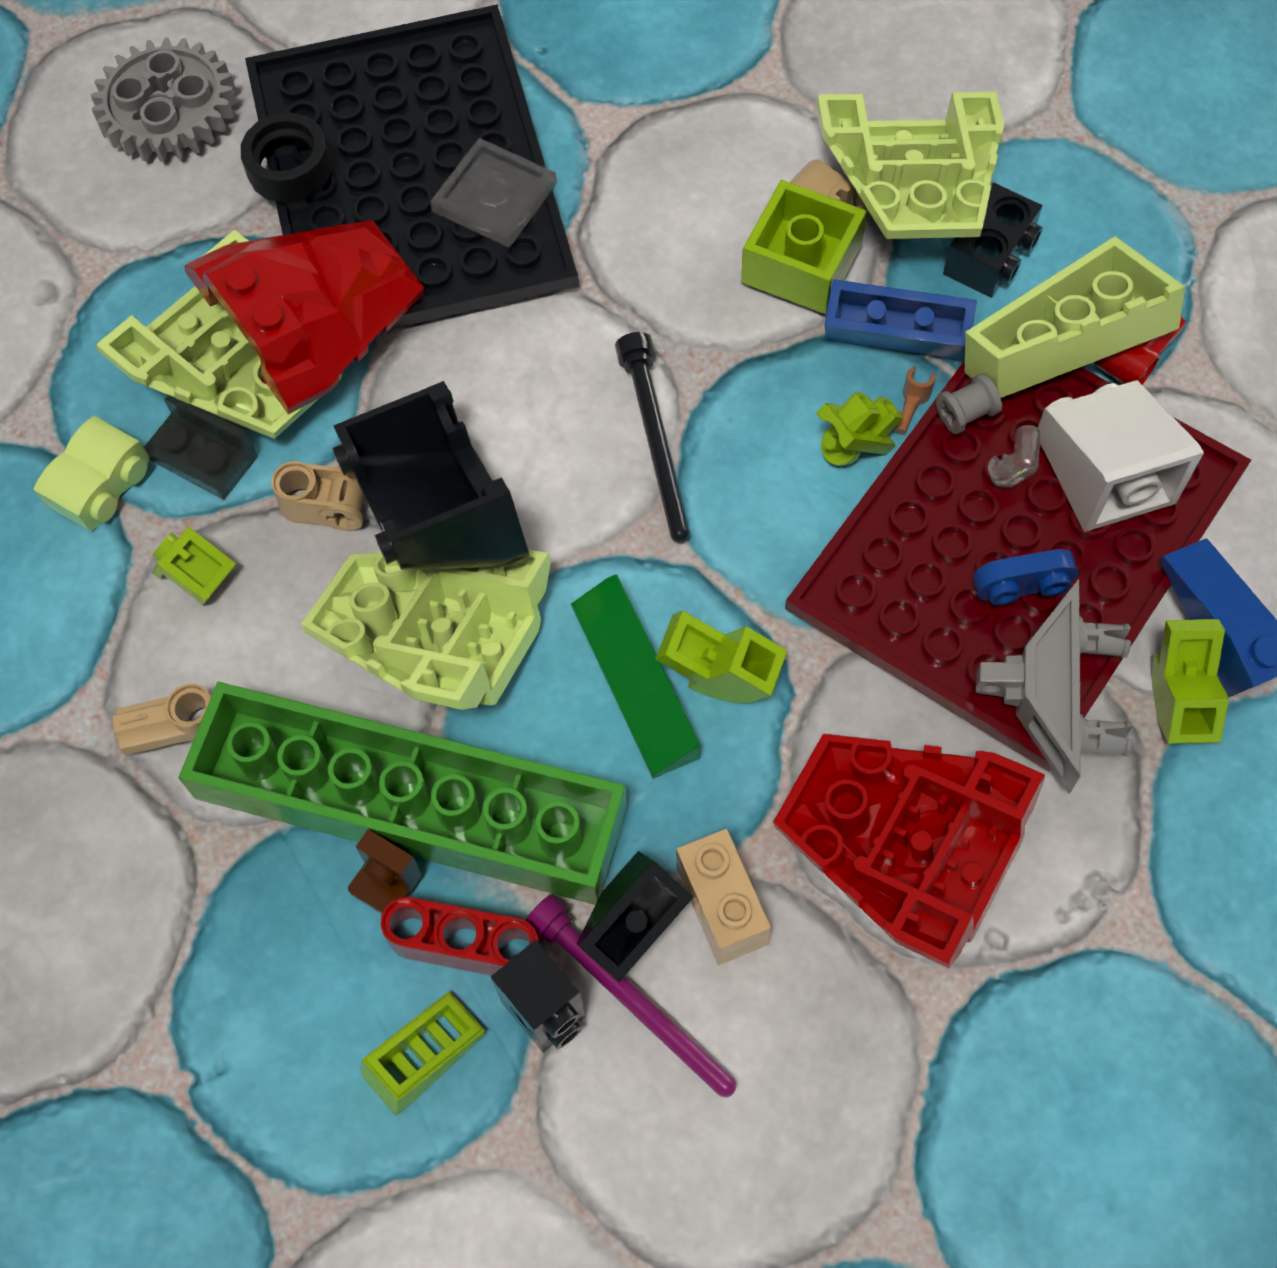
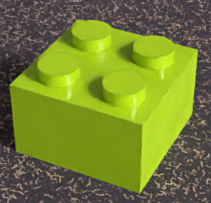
M781 179L743 247L741 283L826 314L833 279L842 281L845 279L862 246L867 210Z

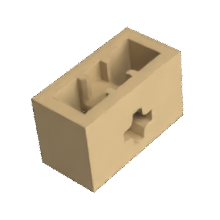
M727 828L676 848L677 871L686 891L693 896L691 900L692 906L717 964L721 965L769 945L771 926Z

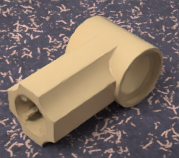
M195 683L184 684L177 687L169 697L117 708L115 715L112 716L113 732L117 738L119 749L125 755H130L186 741L193 743L212 695L201 685ZM205 708L203 714L198 719L189 721L191 715L196 710Z

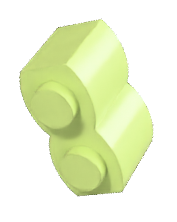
M93 416L84 422L74 433L64 453L57 456L45 468L33 490L47 507L91 532L114 515L120 495L143 479L150 457L139 440Z

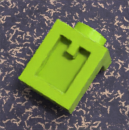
M189 526L179 538L171 532L152 554L153 557L159 560L152 573L159 579L163 575L202 605H204L236 565L234 561Z

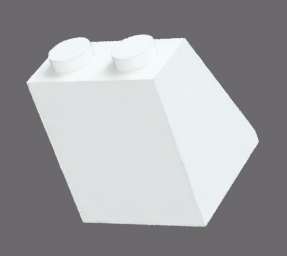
M1138 380L1119 386L1115 383L1107 384L1097 389L1093 394L1076 399L1071 397L1058 399L1044 409L1036 431V436L1084 532L1176 504L1204 454L1197 441Z

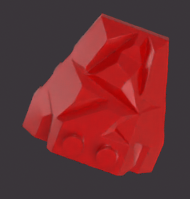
M373 220L228 244L184 265L185 273L211 307L220 302L258 354L261 361L262 379L288 415L330 393L340 382L339 375L352 361L356 360L359 362L368 353V345L381 331L387 333L424 294L422 284Z
M823 734L775 817L773 824L789 842L837 885L850 900L860 907L897 944L950 968L960 956L966 942H971L975 937L1021 846L1025 834V825L1037 802L1045 774L993 752L976 751L975 757L943 754L942 747L924 745L923 751L891 748V741Z

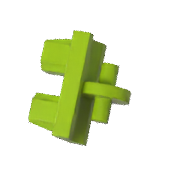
M856 391L843 405L825 403L816 412L821 420L829 421L832 424L823 434L821 441L822 453L828 462L838 466L852 464L858 459L861 451L887 455L896 446L888 434L904 418L887 397L878 396L872 401L864 393Z

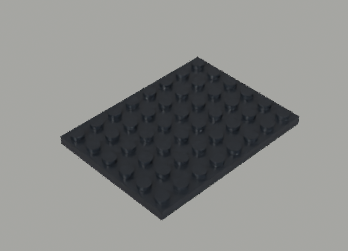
M497 4L245 58L258 121L273 114L282 113L306 116L319 125L326 137L331 155V174L327 183L315 195L297 202H276L282 235L373 220L424 287V294L391 329L579 286L578 273ZM298 145L282 146L266 156L268 169L274 171L291 170L302 165L310 157L312 151L307 147Z

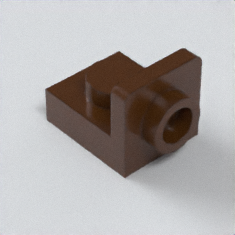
M368 829L356 845L364 865L349 884L348 891L353 897L382 914L385 907L392 901L401 897H408L421 879L422 874L413 856Z

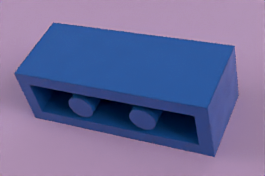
M833 279L824 325L826 340L964 361L965 332L973 327L977 300Z

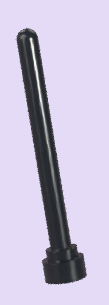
M632 332L620 337L616 341V354L619 365L625 368L626 372L632 376L671 539L676 543H684L688 540L690 531L650 373V368L653 366L652 361L655 358V350L649 334L645 332Z

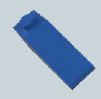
M1206 538L1159 558L1188 619H1219L1225 629L1217 676L1228 697L1276 678L1277 620L1213 544Z

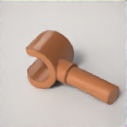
M916 367L908 370L903 388L905 402L901 412L904 419L894 429L897 434H906L915 409L918 408L919 404H924L930 399L935 382L934 373L931 374L929 382L918 383L913 380Z

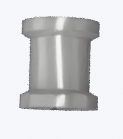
M985 374L974 376L971 384L953 393L944 391L938 394L936 400L940 418L953 434L963 432L966 424L984 415L992 417L999 414L1002 410L999 392L993 381Z

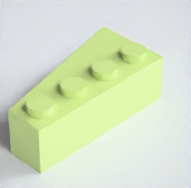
M1114 236L965 332V373L972 379L978 374L987 375L995 384L1002 398L1179 329L1185 286Z

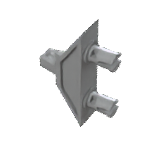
M1079 579L1028 642L1022 655L1006 656L1004 662H981L976 672V693L1004 697V704L1016 706L1017 718L1069 794L1081 777V752L1117 754L1128 757L1133 746V740L1126 739L1133 728L1131 722L1087 720L1080 714V654L1090 653L1127 658L1131 640H1125L1131 628L1129 624L1117 625L1083 622V618L1079 616Z

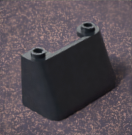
M444 381L333 425L340 445L332 448L344 476L353 472L382 531L374 536L386 564L396 561L401 570L512 566L529 559L528 547L511 493L502 477L494 481L491 479L471 444L463 421L458 422L452 403L454 402L452 394Z

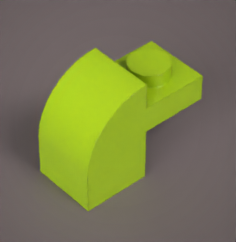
M681 610L672 615L655 659L689 678L688 688L698 693L727 702L751 703L772 696L787 650L747 626L723 634Z
M1219 619L1166 620L1161 653L1153 654L1152 689L1156 716L1168 744L1221 743L1229 697L1217 676L1225 629Z

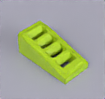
M449 991L361 1060L362 1077L395 1115H398L485 1035V1030ZM442 1017L461 1035L455 1041L438 1025L437 1021ZM425 1032L442 1050L437 1055L420 1038ZM408 1048L424 1065L419 1070H416L403 1055ZM389 1065H392L405 1080L400 1085L386 1070Z

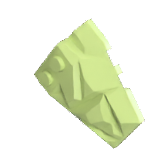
M997 91L952 92L945 120L868 121L863 94H818L816 104L822 137L886 239L980 237L991 190L992 174L994 173L998 157V146L1004 129V120Z
M234 229L206 254L228 244L247 242L249 240ZM196 286L147 327L131 315L96 344L97 351L131 380L273 439L279 436L317 401L315 400L288 415L262 379L261 361L258 354L219 302L210 307Z
M528 549L530 558L512 566L401 570L396 561L386 564L381 552L350 554L302 621L301 626L307 635L415 700L460 710L477 708L479 704L496 705L539 632L541 617L538 604L546 593L551 565L550 556L546 552Z

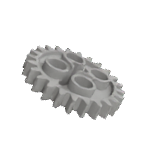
M168 37L164 38L161 47L156 48L151 40H147L146 50L141 52L136 47L131 46V57L127 59L116 55L115 59L118 64L116 68L109 66L102 68L107 79H95L94 83L98 92L91 94L95 105L91 109L103 137L109 138L114 149L122 146L125 155L128 157L138 150L142 161H146L152 152L157 153L160 162H164L167 153L174 151L178 159H182L183 149L187 147L195 153L200 152L197 142L204 140L213 144L215 141L211 132L213 130L219 132L227 130L223 119H232L234 117L231 106L237 104L234 93L236 88L224 60L219 61L214 50L205 53L203 44L200 42L190 49L185 38H182L176 47L171 45Z

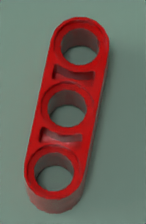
M401 897L392 901L385 907L381 915V930L397 955L409 960L490 976L510 961L502 956V950L509 941L523 939L531 944L534 940H537L540 944L535 928L529 922L520 918L413 897ZM410 918H417L422 921V927L414 937L409 939L396 937V931L403 921ZM471 929L476 932L474 942L469 947L464 949L449 947V940L456 931Z

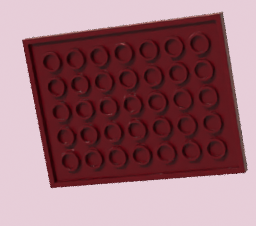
M965 360L940 393L944 391L953 393L971 384L972 378L965 373ZM1080 367L1002 397V410L999 414L992 417L984 415L966 424L965 430L959 434L950 432L941 420L937 411L936 398L786 599L785 609L1050 772L1052 768L1017 718L1016 706L1004 704V697L976 693V672L981 662H1004L1006 656L1022 655L1025 646L1070 589L1055 596H1043L1041 593L1021 596L1009 604L993 605L991 601H984L978 597L972 578L974 572L980 567L1000 559L1057 549L1069 550L1073 553L1079 571L1078 577L1071 582L1072 588L1079 579V616L1086 623L1129 624L1131 629L1125 640H1131V648L1171 586V582L1159 558L1201 540L1247 469L1251 459L1174 418L1197 441L1204 452L1178 502L1171 506L1084 532L1036 436V431L1044 409L1054 401L1065 397L1076 399L1093 394L1102 386L1112 383ZM1090 653L1080 654V714L1083 715L1084 719L1123 658Z

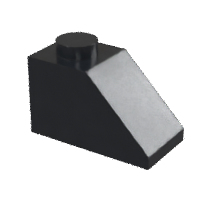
M637 851L602 891L576 944L614 979L620 982L693 899V896L654 860Z

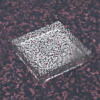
M479 138L430 201L432 212L510 247L557 184L556 173Z

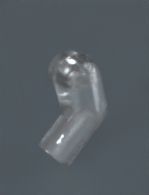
M1027 425L1017 428L1015 431L1014 453L1011 455L1003 454L1001 460L995 455L989 461L988 473L994 484L1001 487H1013L1036 473L1039 466L1041 433L1037 427Z

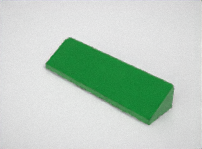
M615 574L606 578L572 602L571 607L650 775L654 779L700 759V744L661 663L655 659L657 655L618 575Z

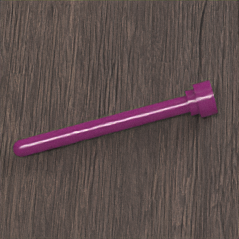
M553 893L548 895L531 911L525 921L535 928L539 941L546 939L551 945L557 942L719 1096L730 1097L736 1091V1081L725 1069L626 976L618 982L576 944L581 934L571 926L574 920L568 915L569 908Z

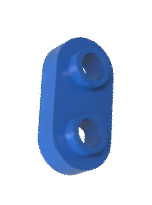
M1057 549L990 562L977 569L972 578L978 597L981 600L991 601L993 605H1005L1016 601L1024 595L1041 593L1043 596H1055L1071 588V582L1078 577L1079 571L1073 553L1069 550Z

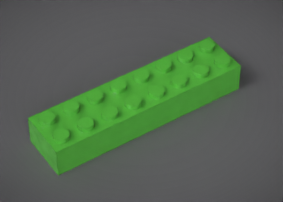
M217 681L178 777L191 795L200 801L359 842L369 829L413 857L596 905L603 891L627 809L626 785L219 681Z

